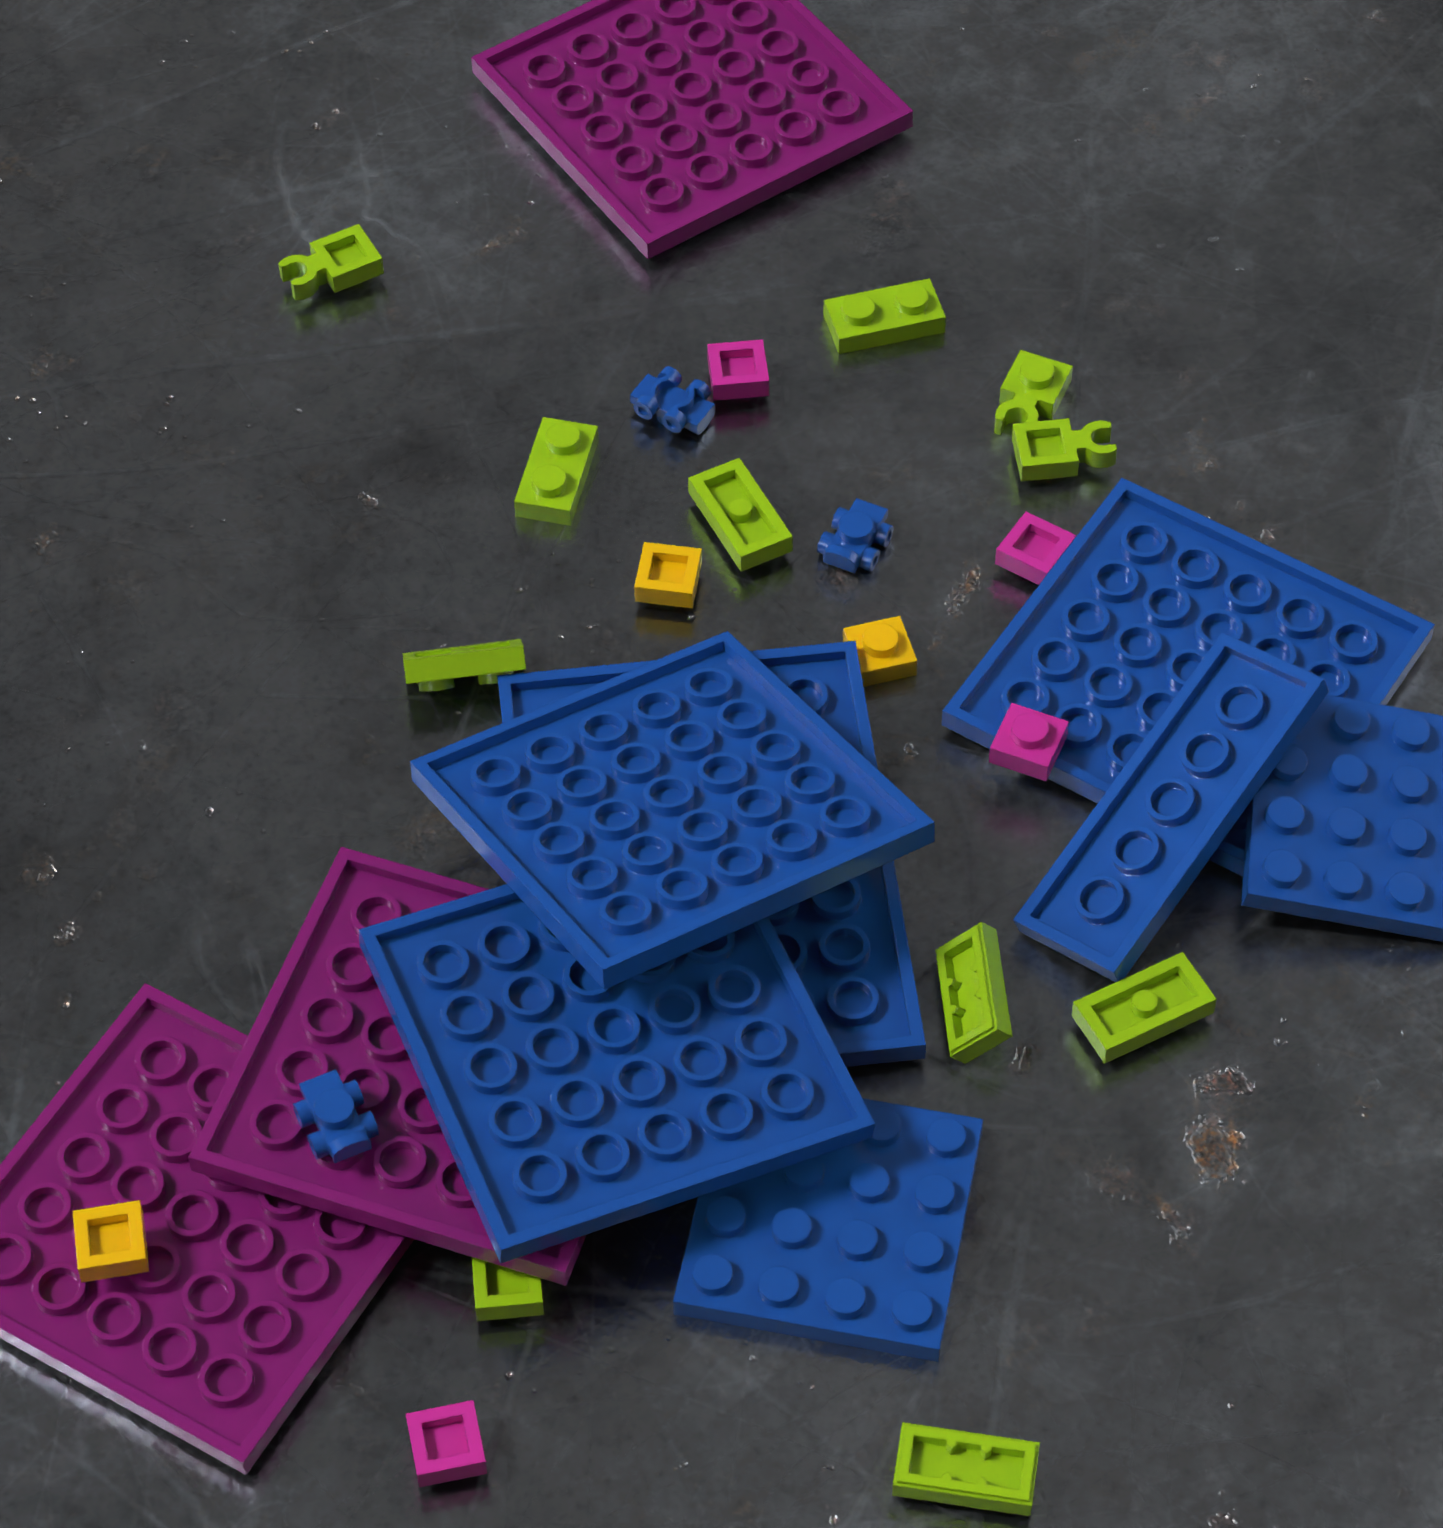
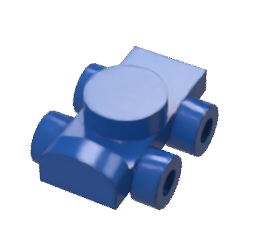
M670 366L664 367L658 374V377L647 374L630 394V403L634 404L633 408L638 416L649 420L656 414L658 422L674 433H679L683 428H687L697 435L701 434L715 414V404L707 401V398L711 395L709 386L702 380L694 379L686 388V391L679 388L682 376L675 368Z
M858 498L855 499L850 510L838 507L831 525L832 529L837 530L835 534L827 531L823 532L817 546V553L823 555V562L852 573L857 571L859 565L860 568L872 572L877 565L880 550L870 546L874 543L887 547L893 535L894 526L884 523L888 517V509Z
M335 1069L299 1083L304 1100L293 1103V1110L301 1128L316 1123L319 1131L307 1135L310 1148L316 1160L331 1155L334 1163L372 1149L370 1139L379 1136V1129L371 1111L360 1115L357 1114L355 1107L363 1105L364 1098L356 1080L343 1084Z

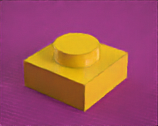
M644 542L634 585L635 602L693 609L702 566V548Z
M901 616L843 628V642L856 641L863 687L917 675V658Z
M140 1200L73 1211L77 1269L81 1282L149 1272L144 1213Z

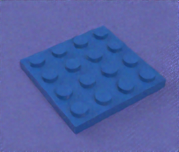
M1326 695L1247 806L1241 906L1443 942V716Z
M862 1098L875 1122L873 1138L699 1196L673 1299V1314L939 1362L982 1136L983 1119Z

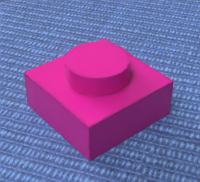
M763 339L707 344V360L713 401L769 396V375Z
M1025 511L997 547L995 564L1039 585L1076 538V535Z
M1011 703L990 746L989 763L1047 781L1068 736L1069 721Z
M474 1400L406 1413L419 1488L487 1474Z

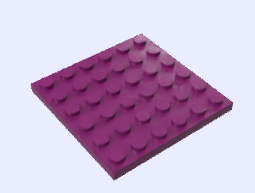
M591 0L471 57L472 73L647 259L913 127V110L799 0Z
M340 847L188 1157L191 1171L566 1286L587 1235L500 1264L359 945V929L489 889ZM335 1069L343 1084L352 1080L357 1081L364 1098V1104L355 1107L357 1114L360 1115L371 1111L379 1129V1136L370 1139L372 1149L334 1163L331 1155L316 1160L310 1148L307 1135L319 1131L316 1123L301 1128L293 1110V1103L304 1100L299 1083Z
M145 983L0 1164V1338L247 1475L415 1239L191 1171L188 1157L248 1035ZM140 1200L144 1213L149 1272L81 1282L77 1269L73 1211Z

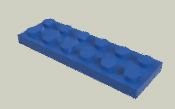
M1222 632L1017 913L1013 921L1019 932L1114 982L1124 979L1329 693L1325 679Z

